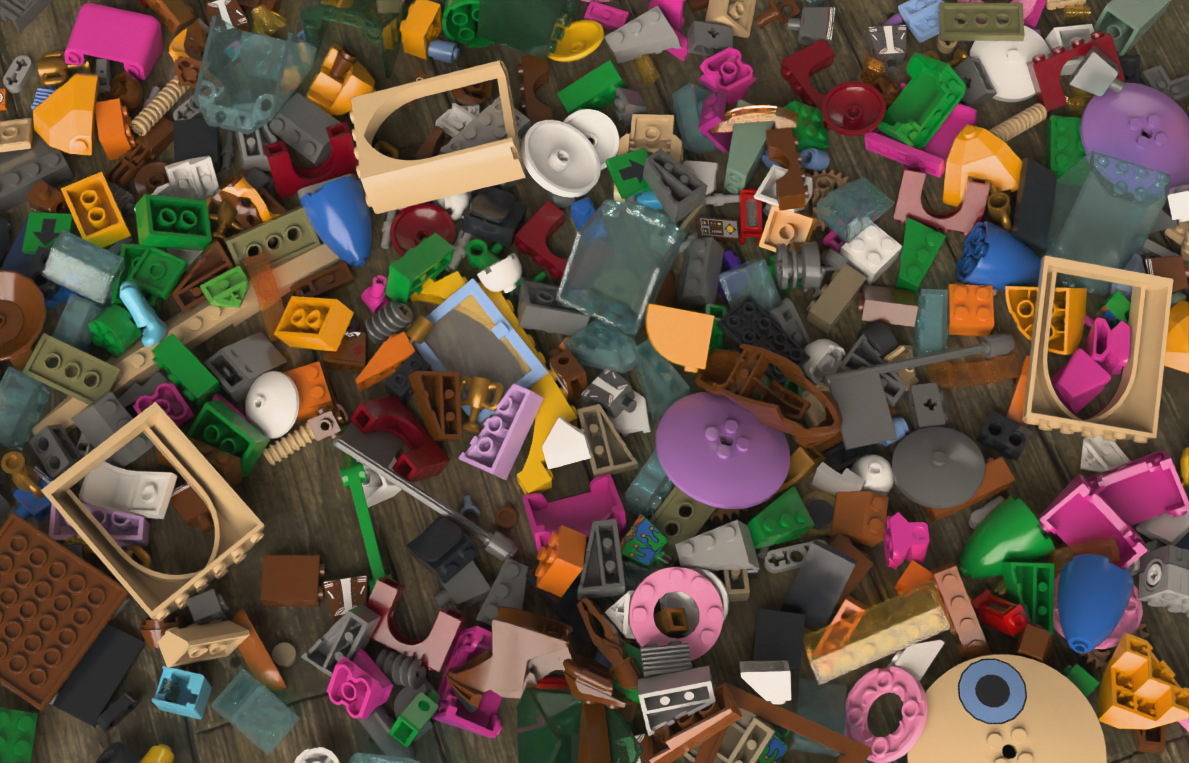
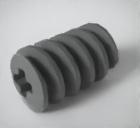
M393 300L390 305L387 304L384 306V309H380L378 314L375 313L371 318L366 319L365 325L368 336L375 344H380L389 336L399 331L401 327L412 322L414 316L407 305Z
M383 649L375 661V664L386 677L397 685L411 687L416 690L422 686L426 679V668L422 667V661L418 658L414 660L411 656L406 657L404 654L398 655L394 651L389 652V650Z

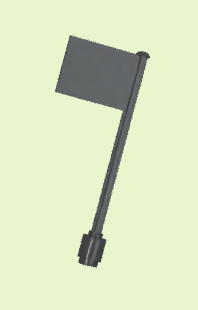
M999 333L984 336L980 344L831 375L824 374L823 383L826 387H829L831 395L839 404L843 417V425L840 431L845 449L849 450L897 439L879 374L980 353L986 358L1006 355L1013 351L1015 347L1012 335Z
M353 421L343 435H338L334 438L333 447H338L482 540L483 544H485V551L501 561L506 560V558H513L518 549V546L514 545L515 542L497 530L494 533H488L388 468L403 443L400 438L386 431H377L364 435Z

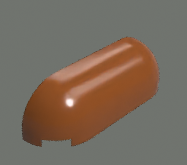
M241 608L234 615L231 622L249 630L250 635L237 648L259 686L267 690L283 691L287 689L246 612Z

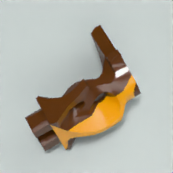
M198 18L172 40L169 54L175 62L174 71L179 79L178 85L181 87L190 86L207 97L212 88H222L224 82L207 66L209 60L205 57L203 50L215 32L204 20ZM197 75H202L205 80L198 79Z
M243 168L230 176L213 192L215 195L212 198L215 201L222 202L225 199L234 206L237 212L234 217L245 230L287 212L264 188H258L257 192L248 183V175ZM245 197L249 198L251 200V205H242L241 199ZM262 198H264L268 202V207L265 205ZM247 215H251L253 217V223L247 222ZM277 237L270 238L268 246H271L277 240Z

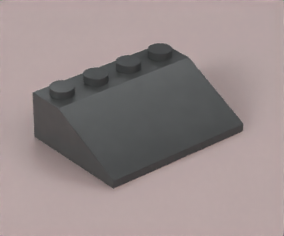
M38 133L33 134L31 149L0 152V214L28 201L27 193L39 180L46 182L54 188L74 178L60 150L49 146Z

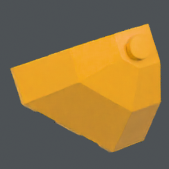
M335 42L324 58L320 73L315 75L305 97L330 115H343L352 110V97L376 91L374 89L375 80L357 60L341 79L334 78L330 71L332 70L338 50H342V47Z
M76 73L62 87L60 86L44 102L33 109L34 130L49 146L69 154L92 155L95 147V103L98 97V75Z
M967 124L955 138L946 161L943 202L955 207L960 204L968 176L989 180L990 186H996L997 192L1011 189V192L1017 191L1022 161L1000 138L984 128Z
M1180 300L1170 309L1164 366L1189 373V302Z
M1125 632L1103 674L1097 697V718L1100 722L1119 729H1151L1189 718V690L1186 687L1181 688L1173 678L1175 673L1164 660L1159 661L1151 652L1153 647L1147 640Z

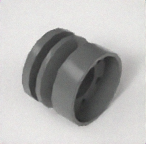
M801 242L798 253H796L793 243L788 244L787 251L784 243L777 244L774 269L780 290L787 289L788 282L790 288L795 289L797 279H800L802 288L819 287L820 256L816 242Z

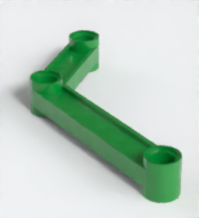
M346 425V426L341 430L342 434H340V435H343V433L345 432V430L347 429V427H348L349 425ZM342 451L345 466L339 467L344 487L350 486L373 575V579L368 580L372 593L378 579L383 576L392 579L391 574L385 575L362 486L363 482H367L363 464Z

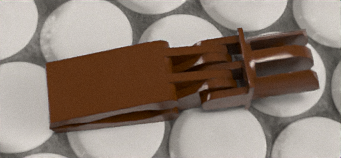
M162 117L151 127V130L146 135H139L135 140V144L138 146L128 150L122 157L118 156L119 162L105 175V179L123 189L136 176L137 172L147 165L149 159L156 161L174 140L173 122Z
M585 598L580 600L577 606L594 645L614 666L609 671L614 673L624 689H638V679H643L642 674L634 662L636 659L626 656L627 652L620 638V633L593 599ZM595 617L604 627L606 638L600 634L595 623Z

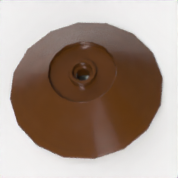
M0 269V320H2L0 323V361L16 357L31 347L43 330L47 309L44 294L32 279L17 271Z

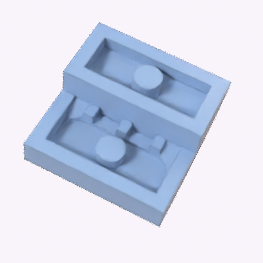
M910 0L898 6L903 20L919 43L939 34V3H944L943 0Z

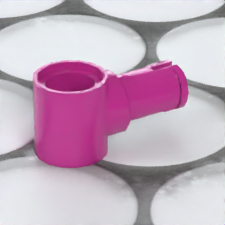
M378 275L377 278L374 277L372 286L367 288L361 295V299L374 314H378L380 309H384V306L389 304L388 299L385 297L387 279L382 275Z

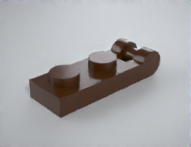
M344 261L294 283L290 289L293 295L298 297L321 298L354 283L355 280ZM310 288L311 291L305 294L304 290Z

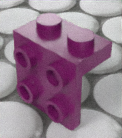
M720 90L716 94L712 93L703 101L698 129L718 149L727 153L730 150L733 125L724 117L728 95L723 90Z

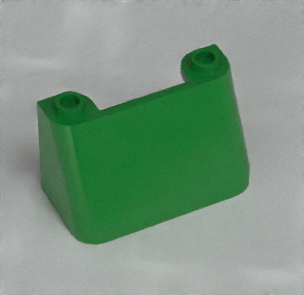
M915 52L906 67L911 80L890 108L885 111L884 119L877 129L900 143L922 150L962 99L966 91V85L948 63Z

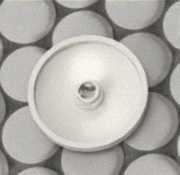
M1024 26V41H974L969 57L980 58L997 92L992 97L993 99L1003 102H1019L1029 99L1036 94L1026 63L1032 61V57L1036 55L1049 54L1050 50L1044 39L1031 28Z
M544 120L534 124L524 135L521 142L523 163L529 174L543 188L559 196L579 197L588 193L595 186L600 177V160L594 146L579 130L561 121Z

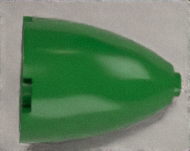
M446 0L442 17V27L445 35L452 42L455 40L459 43L467 44V48L491 45L496 41L502 30H504L502 1ZM475 20L478 21V32H475Z
M1013 493L999 503L978 524L963 547L958 559L960 565L957 567L965 578L967 576H970L972 579L1001 576L1002 562H1037L1055 551V547L1048 535L1044 536L1045 532L1035 515L1020 498L1016 499Z

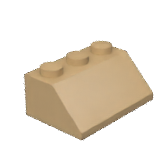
M709 0L705 23L732 27L733 36L748 38L750 36L756 0Z
M213 620L205 625L192 624L182 629L178 627L170 628L165 631V635L158 641V645L167 668L229 656L250 633L249 630L229 620L222 622Z

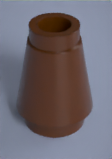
M347 47L338 50L330 74L336 79H341L356 63L357 54Z

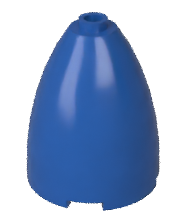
M351 176L336 179L321 185L322 188L316 190L313 195L311 192L305 194L300 199V204L304 207L307 218L320 239L333 253L349 265H355V267L365 265L370 257L372 247V219L370 207L366 203V193L361 179L358 177L353 180Z
M986 220L984 223H976L963 243L965 248L962 253V259L957 260V279L970 285L993 286V290L1005 291V286L1038 287L1041 259L1036 253L1002 227Z
M1091 554L1074 556L1073 560L1063 565L1058 585L1060 624L1069 646L1078 653L1090 652L1109 637L1123 617L1133 590L1134 581L1130 572L1125 567L1121 569L1108 562L1109 558Z

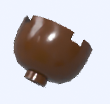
M468 63L464 66H461L457 71L479 65L474 63ZM488 80L453 89L451 92L459 103L473 107L484 103L490 98L493 90L492 81Z
M121 71L110 81L109 85L112 87L109 92L105 90L102 101L119 98L122 106H126L128 113L141 107L143 103V88L140 81L133 75Z

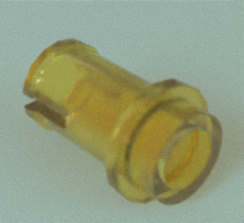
M1083 4V6L1065 5L1064 19L1082 18V20H1086V18H1090L1091 8L1086 6V4Z

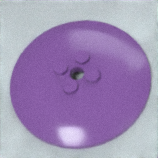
M1124 83L1123 88L1118 94L1108 88L1102 96L1095 95L1088 102L1081 118V141L1091 164L1109 183L1132 195L1155 198L1167 196L1171 188L1185 185L1189 182V117L1174 100L1152 87L1137 83ZM1141 131L1147 133L1149 139L1141 134Z
M709 392L688 395L668 408L657 428L655 439L656 452L664 472L681 491L704 504L725 509L752 507L771 498L780 489L787 477L790 466V451L784 433L761 424L750 411L724 395L714 396ZM720 440H727L731 446L722 444Z

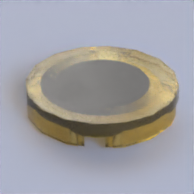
M816 491L809 493L802 498V501L815 525L807 533L819 537L830 535L835 497L827 492Z

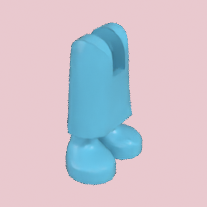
M132 281L123 282L120 286V298L131 313L137 327H144L142 330V343L145 347L158 343L168 333L166 324L156 315L155 310L147 302L136 283Z

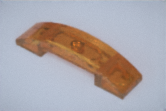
M771 105L739 107L725 112L723 122L711 128V132H732L735 123L775 121L776 128L797 127L798 114L791 110Z
M263 253L245 258L243 261L255 291L269 341L280 340L274 335V332L285 309L267 257Z
M1016 354L997 356L991 361L950 365V362L927 364L930 383L937 382L938 387L942 388L980 386L1020 376Z
M1107 538L1054 550L1037 562L1054 563V576L1061 575L1063 565L1072 561L1074 556L1085 554L1099 555L1109 558L1108 562L1110 563L1119 562L1121 558L1116 538Z

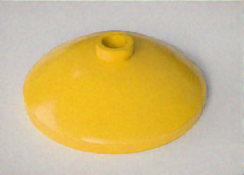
M580 20L564 25L553 32L545 43L546 54L549 58L559 62L581 60L600 46L604 38L603 27L600 23L593 20Z

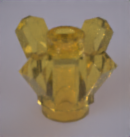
M265 3L251 11L255 35H263L265 33L271 35L286 25V19L270 10L269 7L267 8Z
M1076 87L1074 90L1076 94L1073 97L1065 96L1066 105H1070L1073 111V115L1070 117L1082 118L1085 107L1095 94Z

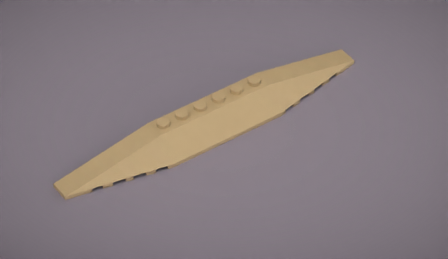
M323 243L318 247L247 278L250 282V287L240 308L212 306L205 299L184 313L181 311L164 322L168 333L158 343L145 347L142 343L143 336H141L119 357L114 358L112 356L106 361V363L123 371L112 393L119 399L135 382L142 386L160 370L152 361L154 357L151 350L173 333L190 351L231 324L234 327L289 293L291 291L290 287L294 283L325 270L341 259ZM95 375L90 376L87 380L88 387H92L97 383ZM68 396L33 427L31 431L34 435H37L48 425L62 424L66 433L77 427L71 418L86 408L88 404Z

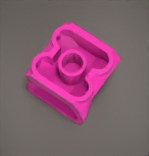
M728 47L709 57L700 66L704 74L699 78V81L715 94L723 90L728 95L726 103L729 105L745 98L748 87L757 80L753 74L752 67L745 64L742 60L740 51L732 47Z
M1096 318L1083 351L1110 376L1120 375L1122 366L1125 367L1129 358L1131 327L1121 321L1111 330L1105 319Z
M1080 348L1073 353L1070 360L1050 377L1051 384L1059 400L1074 415L1080 412L1105 389L1104 386L1111 380V376Z
M172 382L160 384L155 392L149 396L143 395L139 397L136 403L132 405L139 415L156 402L179 429L194 416Z
M899 512L894 516H887L883 539L887 567L896 570L905 559L909 564L913 560L921 566L924 565L930 541L928 525L925 522L909 523Z
M360 649L353 661L343 656L335 665L326 692H328L329 698L334 704L345 705L351 717H361L367 720L376 707L388 700L393 684L369 655Z

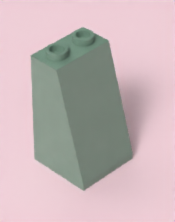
M1112 0L1105 6L1093 27L1094 32L1103 30V32L1111 33L1116 51H1119V56H1125L1163 15L1172 0Z
M739 99L724 182L725 189L732 194L739 195L740 190L747 189L762 161L764 152L767 150L766 130L776 129L778 115Z

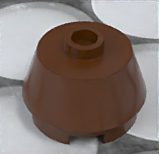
M180 613L171 614L161 621L146 617L141 619L142 628H140V631L148 648H159V651H161L158 641L165 635V631L173 627H178L179 629L186 628L188 623H185V614L180 615Z

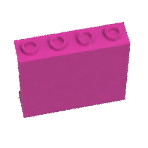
M901 83V92L907 84ZM958 103L922 150L900 143L878 129L864 136L866 150L905 165L925 168L926 173L941 178L946 170V161L955 138L967 124L976 126L977 110Z

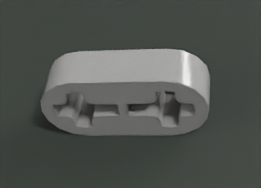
M21 55L16 57L3 78V83L10 93L20 92L33 73L34 65L28 56Z

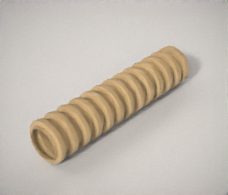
M175 75L166 84V87L131 121L130 125L134 132L139 135H146L151 130V127L166 114L190 86L181 87L178 85L179 79Z
M1036 103L988 131L1002 141L1007 142L1045 120L1047 110L1042 104Z
M337 404L336 406H337L338 410H342V411H343V413H344V415H345V418H346V422H347V421H348V415H347V413L345 412L344 408H343L341 405ZM308 422L305 423L306 426H300L298 431L296 429L293 430V434L288 433V437H282L281 441L277 440L274 445H269L270 448L264 449L263 454L270 465H276V461L281 462V458L284 457L286 459L288 454L292 455L295 450L299 451L301 446L305 447L306 443L310 444L313 439L316 440Z

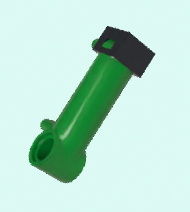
M471 240L466 246L467 261L470 266L479 268L482 271L497 261L502 260L497 254L505 245L496 243L489 250L483 240ZM481 252L482 254L474 255L473 253ZM540 272L532 280L529 277L525 279L521 275V278L515 283L517 287L508 292L513 296V301L517 304L519 303L522 280L541 283L546 274Z

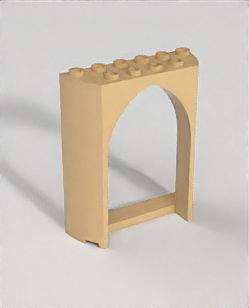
M494 61L351 98L352 111H350V118L355 129H352V135L357 144V147H354V153L359 161L356 170L366 192L367 206L372 207L375 214L526 178L509 74L503 61ZM498 79L507 139L421 160L390 158L372 147V140L380 125L391 113L404 104L421 97Z
M1044 256L1040 263L1022 421L1026 424L1038 425L1040 430L1052 431V428L1060 429V433L1063 434L1079 432L1082 437L1095 438V436H1102V440L1116 442V439L1133 440L1136 443H1147L1148 439H1156L1173 279ZM1057 272L1132 286L1128 326L1131 327L1130 351L1127 365L1123 368L1119 388L1113 399L1101 412L1084 421L1072 414L1062 404L1053 389L1048 373L1047 354Z
M156 402L41 490L152 619H158L159 621L171 615L178 608L180 610L188 605L187 599L193 597L196 593L202 594L210 586L208 583L214 578L220 579L228 572L227 568L233 563H240L247 556L245 553L264 536L263 529L265 525ZM143 432L200 496L211 513L215 527V541L207 565L203 570L183 575L163 574L143 567L121 549L70 490V487Z

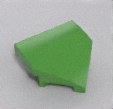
M237 266L200 285V288L210 305L240 308L249 290L250 282L241 267Z

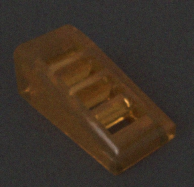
M867 55L860 81L870 84L879 77L884 78L886 63Z

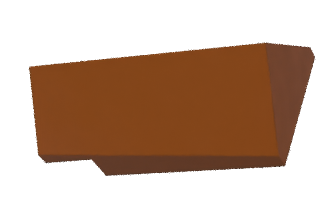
M727 683L714 688L716 702L691 715L686 714L676 719L675 723L670 726L666 724L660 727L650 736L647 733L649 761L651 763H671L743 717Z

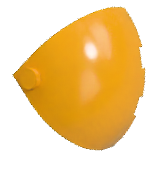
M1005 286L1009 312L1012 314L1021 333L1028 340H1032L1038 287ZM1055 287L1048 344L1049 352L1070 355L1078 348L1085 324L1087 288Z
M648 304L645 318L646 331L656 351L670 362L685 366L684 371L697 373L698 369H705L714 316Z

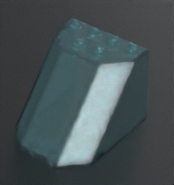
M212 16L193 100L201 110L209 126L221 127L222 129L239 131L250 135L277 116L311 71L317 48L290 32L287 41L242 31L221 18Z
M1091 151L1056 182L1047 256L1123 270L1135 253L1140 254L1167 200L1170 190V174ZM1060 273V279L1066 286L1087 288V292H1094L1101 296L1111 292L1113 282Z
M606 199L577 232L555 300L562 302L567 307H573L582 311L587 316H593L602 320L607 325H613L622 329L627 334L636 336L645 322L647 305L654 303L685 238V232L682 229L676 228L669 215L660 213L637 201L625 200V203H619L614 199Z

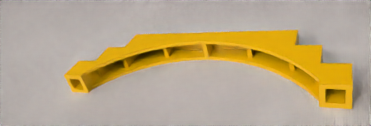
M458 271L438 281L436 278L433 281L429 278L421 286L423 291L419 295L414 293L410 299L412 303L422 301L441 305L468 283V280L465 276L461 277ZM479 282L477 284L549 372L530 388L532 392L544 399L535 417L534 435L529 456L523 470L517 474V482L525 495L543 493L552 488V479L554 477L551 470L548 469L542 447L559 417L566 419V422L576 427L577 417H579L578 412L573 405L570 406L568 404L565 390L557 386L554 372L546 368V360L541 352L537 353L534 348L535 342L530 334L526 335L523 330L524 327H519L518 317H515L513 313V305L509 299L505 300L502 295L504 294L503 290L499 292L490 291ZM472 294L453 308L481 323L493 333L491 329L496 324ZM503 337L501 341L516 358L524 375L528 374L532 369L508 339Z

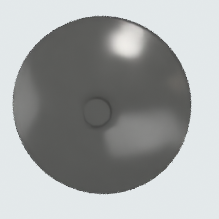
M927 427L916 430L901 440L893 454L892 473L897 487L907 498L925 507L941 509L961 505L977 493L984 478L985 463L979 447L968 436L950 428Z

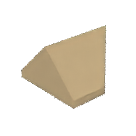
M900 345L885 356L883 361L889 363L914 358L912 345ZM915 367L895 371L907 386L905 391L911 385L919 382L918 378H916Z

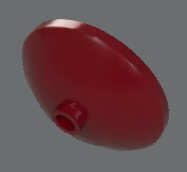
M859 81L845 82L835 86L826 94L822 102V116L825 123L833 131L846 136H860L873 131L883 121L886 111L885 100L880 91L870 84Z
M420 203L404 208L396 215L390 228L392 245L401 257L410 248L414 249L417 247L423 237L429 238L434 233L438 234L451 246L455 239V227L452 218L443 208L431 203Z

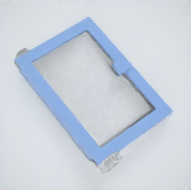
M471 279L425 317L435 326L421 345L415 341L413 342L414 347L425 361L431 365L433 371H459L460 378L476 376L492 380L493 382H499L504 386V396L513 384L529 389L549 373L474 279ZM415 321L411 322V323L407 326V330H409V328L412 326V324H413ZM468 384L465 386L462 399L468 398ZM496 389L491 391L488 400L491 404H493ZM469 405L461 406L469 416L471 407ZM485 408L480 410L477 424L481 430L485 427L483 424L488 417L491 418L496 411H490Z

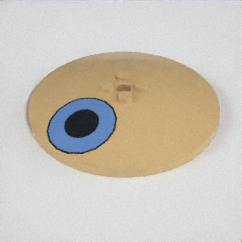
M988 655L970 659L958 664L939 677L925 692L927 698V718L923 733L915 745L907 752V763H1107L1106 745L1100 722L1082 692L1068 678L1048 665L1015 655ZM1005 745L1014 747L1016 752L1014 758L1008 759L1003 756L1002 749Z

